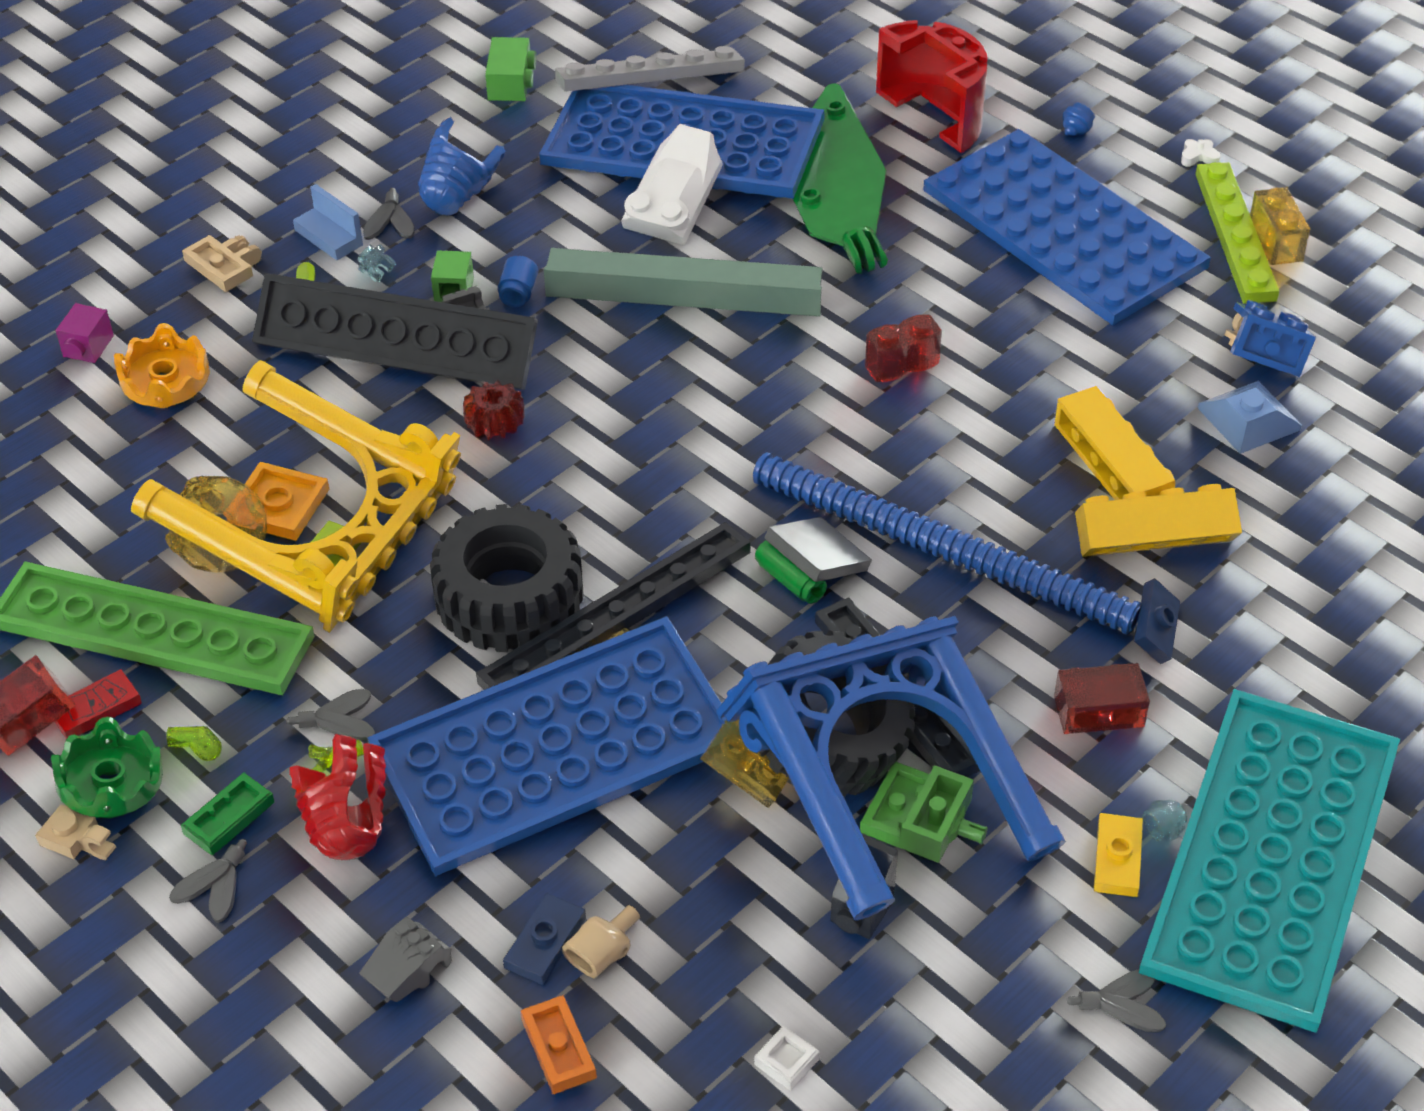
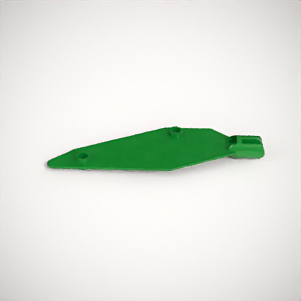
M829 84L812 107L824 110V123L793 201L810 236L843 246L856 273L862 274L861 262L867 272L875 270L874 257L880 268L885 267L888 262L887 256L876 236L886 168L839 84Z

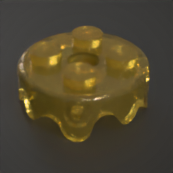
M196 476L185 483V488L179 495L216 516L219 514L225 515L230 524L264 541L267 531L265 509L258 495L248 485L227 476ZM171 530L166 534V543L170 549L195 569L213 573H226L238 569Z

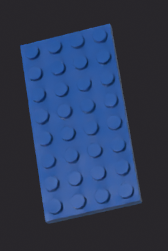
M632 85L575 90L571 92L539 153L540 165L613 174L620 177L643 178L661 143L668 138L679 124L711 132L714 135L715 146L723 165L712 189L793 199L824 123V110Z
M1021 129L1006 135L924 180L923 191L1112 326L1208 269L1210 265V256Z
M667 616L367 737L368 743L385 748L386 781L434 876L742 746V738L734 722L728 723L726 717L719 718L716 710L722 703Z

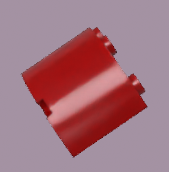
M914 20L879 28L876 93L895 107L921 95L959 122L941 131L939 138L962 153L977 141L982 130L988 68L987 52L983 45L970 33L949 24L934 21L933 27L918 26V21Z

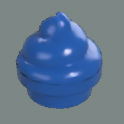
M1076 102L1065 109L1062 117L1065 135H1083L1091 130L1095 115L1089 107Z

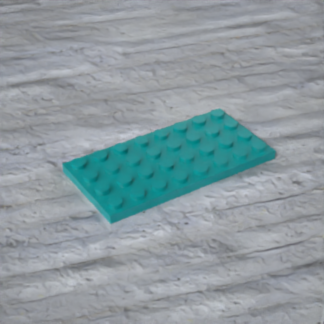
M1234 689L1140 964L1139 974L1317 1033L1400 738Z

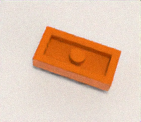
M564 995L520 1010L523 1025L553 1095L597 1079L596 1068Z

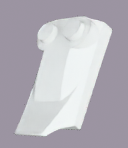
M679 124L668 138L661 143L637 190L625 200L626 212L621 220L623 228L685 245L723 165L715 146L714 135L711 132Z

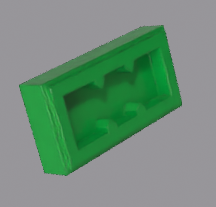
M243 772L181 824L183 835L213 856L275 803L273 793Z

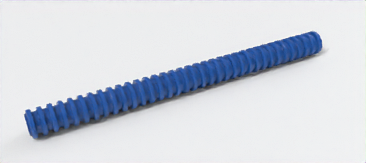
M765 452L755 464L753 470L754 483L759 485L763 483L764 487L768 489L774 487L776 492L782 493L784 491L785 496H794L795 500L798 501L805 499L807 505L812 506L815 504L816 508L820 510L825 508L829 514L836 512L837 517H846L849 522L854 523L857 520V524L861 527L868 525L869 530L876 531L878 529L879 534L884 536L889 534V537L893 540L900 538V542L903 544L910 542L911 547L916 549L921 547L922 552L929 553L932 551V555L935 557L942 555L944 561L950 562L954 560V565L961 566L964 564L965 569L969 571L976 569V574L983 575L987 573V578L991 580L998 578V583L1001 584L1009 582V587L1013 589L1020 587V591L1023 593L1031 591V596L1035 598L1042 596V600L1045 602L1053 600L1054 605L1057 607L1063 604L1065 605V610L1072 611L1075 609L1076 614L1079 616L1087 614L1088 619L1091 621L1097 618L1099 619V624L1106 625L1109 623L1111 629L1117 630L1121 628L1123 634L1128 635L1132 632L1138 622L1141 602L1139 601L1131 603L1129 597L1123 596L1118 598V593L1114 591L1108 594L1107 589L1104 587L1096 589L1094 583L1089 582L1086 585L1084 584V579L1077 578L1074 580L1072 574L1066 573L1062 575L1061 570L1056 568L1051 571L1050 566L1047 564L1039 566V561L1033 559L1029 562L1028 557L1025 555L1017 557V552L1009 551L1007 553L1005 547L999 546L995 548V544L992 542L984 544V539L980 537L974 540L973 535L970 533L962 535V530L957 528L952 531L950 525L944 524L941 526L938 520L930 522V518L925 515L920 518L918 512L912 511L909 513L908 508L905 507L898 509V505L891 502L888 504L887 500L883 498L877 500V497L873 494L866 496V492L863 490L856 492L853 486L849 485L846 487L845 483L840 481L835 483V480L831 477L825 479L821 473L814 475L813 470H804L803 466H794L793 462L788 460L784 462L783 458L778 456L773 458L771 453Z

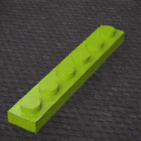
M1230 162L1197 164L1195 175L1243 304H1246L1248 300L1258 303L1277 302L1279 288Z

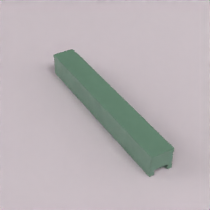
M551 248L547 265L544 267V282L547 297L820 316L823 267Z

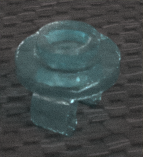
M381 244L375 248L369 245L357 258L360 262L358 270L361 273L368 270V275L375 282H380L385 274L378 266L385 268L390 273L396 264L393 258L383 254L385 248Z

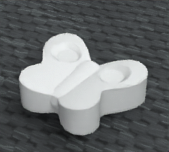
M1211 140L1185 141L1181 159L1182 165L1190 167L1198 161H1203L1206 164L1220 162L1221 154L1213 148Z

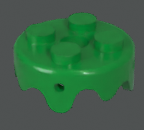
M112 717L99 719L89 734L68 736L62 754L51 756L55 788L59 798L68 808L81 815L114 818L128 814L147 804L156 795L161 786L163 771L160 746L156 747L149 734L144 730H141L136 735L126 734ZM118 774L116 777L111 779L99 778L101 775L111 776Z

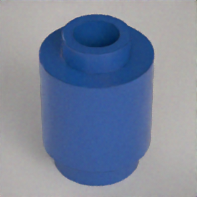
M512 256L506 260L497 289L500 300L507 306L521 307L531 298L538 275V267L531 259L525 256Z

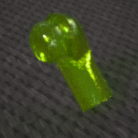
M207 726L168 727L167 729L168 747H189L203 761H213L221 753V741Z

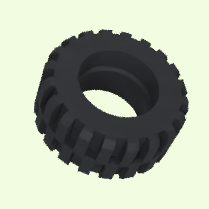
M507 504L496 505V509L486 510L484 507L475 510L474 515L471 517L464 515L454 523V528L449 526L440 536V541L434 546L430 562V572L437 614L441 616V622L446 629L454 632L455 637L465 643L472 641L473 646L476 648L487 650L488 647L495 648L496 652L508 653V649L520 647L580 610L584 591L581 552L578 548V541L574 534L567 530V526L556 517L552 520L548 512L537 509L536 512L531 511L529 506L519 504L517 508H508ZM503 570H521L534 574L533 577L524 582L508 586L490 585L480 581L492 573Z
M823 631L807 632L804 636L799 635L788 640L785 646L780 647L768 665L780 662L786 656L796 652H802L803 656L815 653L819 648L830 643H837L838 646L846 645L857 637L851 636L846 638L843 632L828 631L826 635L823 634ZM888 664L874 667L870 670L876 674L885 675V669ZM845 676L830 679L835 683L840 692L846 687ZM806 691V692H805V693H816V694H819L818 692H815V691ZM800 693L801 702L809 710H812L807 702L805 693ZM890 699L865 702L846 711L854 724L857 735L845 734L832 729L828 744L829 764L843 797L848 793L850 795H857L866 791L869 786H874L905 752L915 729V723L912 720L915 717L914 703ZM804 726L811 742H813L816 729ZM771 749L759 752L761 757L766 755L771 761L769 767L776 774L781 772L789 778L784 766ZM789 778V779L787 780V782L790 783L791 785H793L792 782H791V780H790V778Z

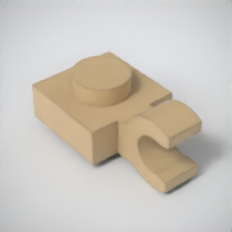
M60 804L35 835L39 846L72 859L83 850L99 859L106 860L116 848L115 844L106 841L111 834L110 831L98 825L95 817L81 815Z

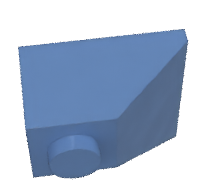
M1260 381L1198 404V409L1240 454L1298 432L1302 427Z

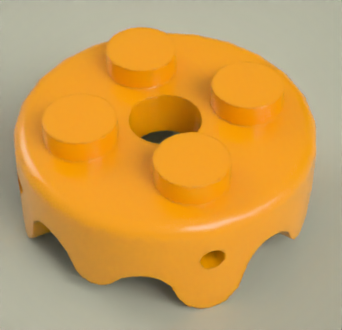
M166 323L157 325L154 334L150 338H132L128 343V350L125 356L122 353L114 354L115 368L123 393L130 400L149 407L168 408L194 397L203 389L210 374L206 349L203 348L200 340L195 335H192L188 340H184L177 335L171 325ZM160 372L165 373V375H157V374L160 373Z

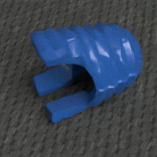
M451 117L441 122L430 141L425 164L418 181L419 193L423 202L432 211L442 215L457 213L459 208L463 207L464 202L469 201L472 196L484 189L506 152L503 146L496 145L487 158L481 162L448 143L449 131L454 124Z

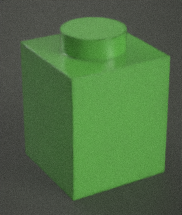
M437 251L431 282L434 301L442 302L444 295L455 294L457 291L467 290V288L473 286L474 273L471 252Z

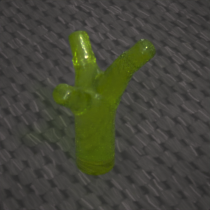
M360 739L356 740L357 757L364 755ZM311 744L308 747L309 757L319 759L312 770L324 772L332 766L333 746L319 747Z

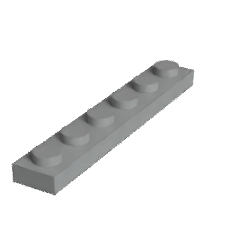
M720 46L715 51L706 52L692 49L686 51V54L679 55L659 53L656 57L652 58L630 56L624 61L615 62L609 59H601L596 61V64L568 63L565 67L555 68V80L566 92L744 71L745 59L734 48L728 46Z

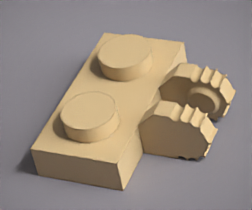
M209 235L182 250L186 263L225 292L253 277L252 267L259 262L262 256V251L259 250V247L252 244L249 246L250 242L242 235L235 236V238H231L222 244Z

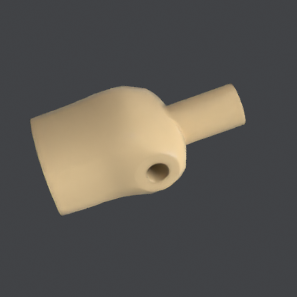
M628 905L611 922L598 916L590 917L579 931L563 945L562 952L564 956L585 975L596 978L609 965L623 958L628 953L630 939L624 933L639 920V913L635 908Z

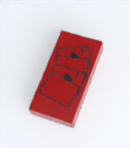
M120 669L48 705L47 709L51 718L67 739L70 735L79 736L94 728L99 719L103 717L114 718L140 705L142 701L137 690Z

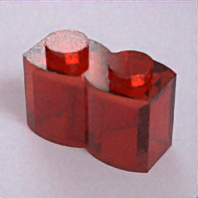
M923 314L909 317L899 325H883L871 330L866 334V369L876 382H888L904 376L907 372H920L934 367L940 361L942 329L931 315Z

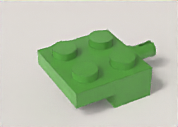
M895 762L888 771L860 823L862 834L940 863L949 843L956 839L958 835L982 844L988 827L964 819L965 812L972 800L973 779L935 765L930 774L898 762Z

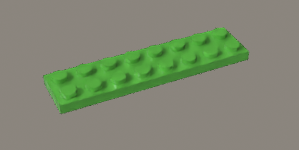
M26 561L0 598V630L282 696L315 637L313 626Z

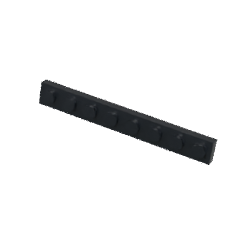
M724 522L554 625L551 629L539 634L476 673L477 684L483 690L614 638L750 554V541L727 522Z

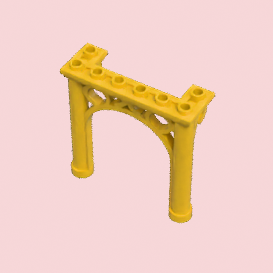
M260 360L254 364L247 374L243 384V393L338 444L357 460L364 473L366 495L355 516L341 529L323 539L299 545L274 544L246 533L153 479L146 481L140 487L133 499L131 512L145 521L152 519L319 614V621L324 623L323 630L330 633L339 621L344 623L349 618L357 598L360 595L366 596L370 592L378 572L381 569L387 570L396 557L398 547L402 543L407 545L411 541L421 519L427 520L431 516L440 495H448L456 481V476L453 475V472L461 457V453L458 452L461 435L453 432L451 436L445 433L438 441L436 435L429 428L417 423L410 424L401 435L384 430L381 431L276 373L275 367ZM374 461L383 465L386 469L376 471ZM392 482L401 484L405 487L406 491L399 498L388 499L380 494L378 487ZM378 511L385 514H393L384 526L377 519ZM359 543H369L357 558L353 546ZM336 554L342 556L345 560L341 558L336 566H334L327 555Z

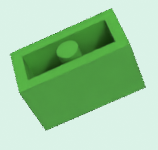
M492 37L485 73L488 100H526L527 88H533V70L536 69V52L530 50L529 38Z

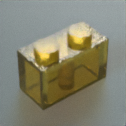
M1282 187L1254 191L1250 216L1270 265L1302 262L1311 229L1288 188Z

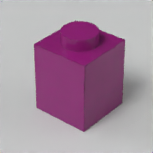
M77 303L73 305L56 329L63 357L96 363L114 337L107 309Z

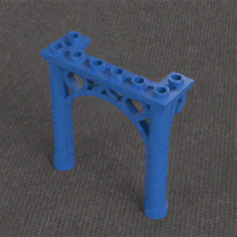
M935 616L921 621L916 626L906 629L904 625H899L876 637H872L871 634H864L846 645L838 646L837 643H830L819 648L815 653L803 656L802 652H796L786 656L780 662L770 665L766 661L755 663L743 672L744 677L741 681L728 690V697L716 710L719 718L726 717L728 723L739 720L741 738L750 751L757 753L771 749L784 766L849 898L846 904L854 920L870 917L884 910L895 901L833 777L829 764L828 744L833 726L843 713L862 703L883 699L907 701L935 712L950 723L967 744L1027 861L1040 859L1056 851L1066 842L1059 827L1051 824L953 640V637L957 634L955 627L959 623L956 616L938 620ZM888 664L885 669V675H879L870 670L871 668ZM909 673V681L904 678L903 674ZM845 676L846 687L840 692L835 683L830 679ZM806 691L818 692L826 700L827 712L821 713L809 710L801 702L800 693H805ZM804 726L816 729L813 742H811Z

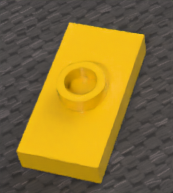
M1100 813L1093 892L1138 897L1143 818Z

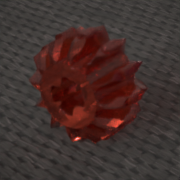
M499 380L494 384H488L483 381L482 387H471L470 393L464 396V422L467 428L473 430L475 436L485 434L488 440H490L493 436L499 435L504 439L506 432L517 433L518 426L523 424L525 417L524 399L521 396V392L514 389L512 383L502 386Z

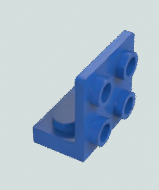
M1248 300L1246 305L1236 302L1233 309L1243 317V321L1230 352L1233 355L1300 377L1316 339V336L1307 330L1309 325L1300 321L1301 318L1281 311L1279 316H1276L1274 312L1267 310V306L1252 300Z

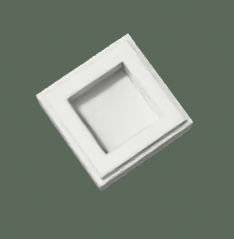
M783 1025L754 1056V1065L791 1091L819 1060L820 1051Z

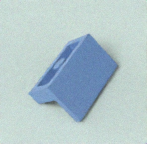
M317 184L312 185L310 188L314 208L293 220L294 230L332 258L339 260L363 246L359 214Z

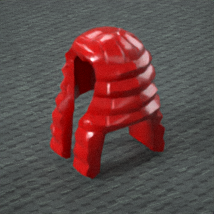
M335 734L332 739L333 760L330 775L326 776L325 773L298 765L290 767L289 775L292 778V788L296 790L297 807L302 813L301 818L306 822L305 831L310 837V843L323 855L331 859L353 860L370 852L376 846L377 839L382 831L381 824L384 816L382 814L384 807L382 800L386 792L384 787L386 779L385 748L370 743L363 744L368 798L359 805L348 806V794L356 778L358 768L356 739Z

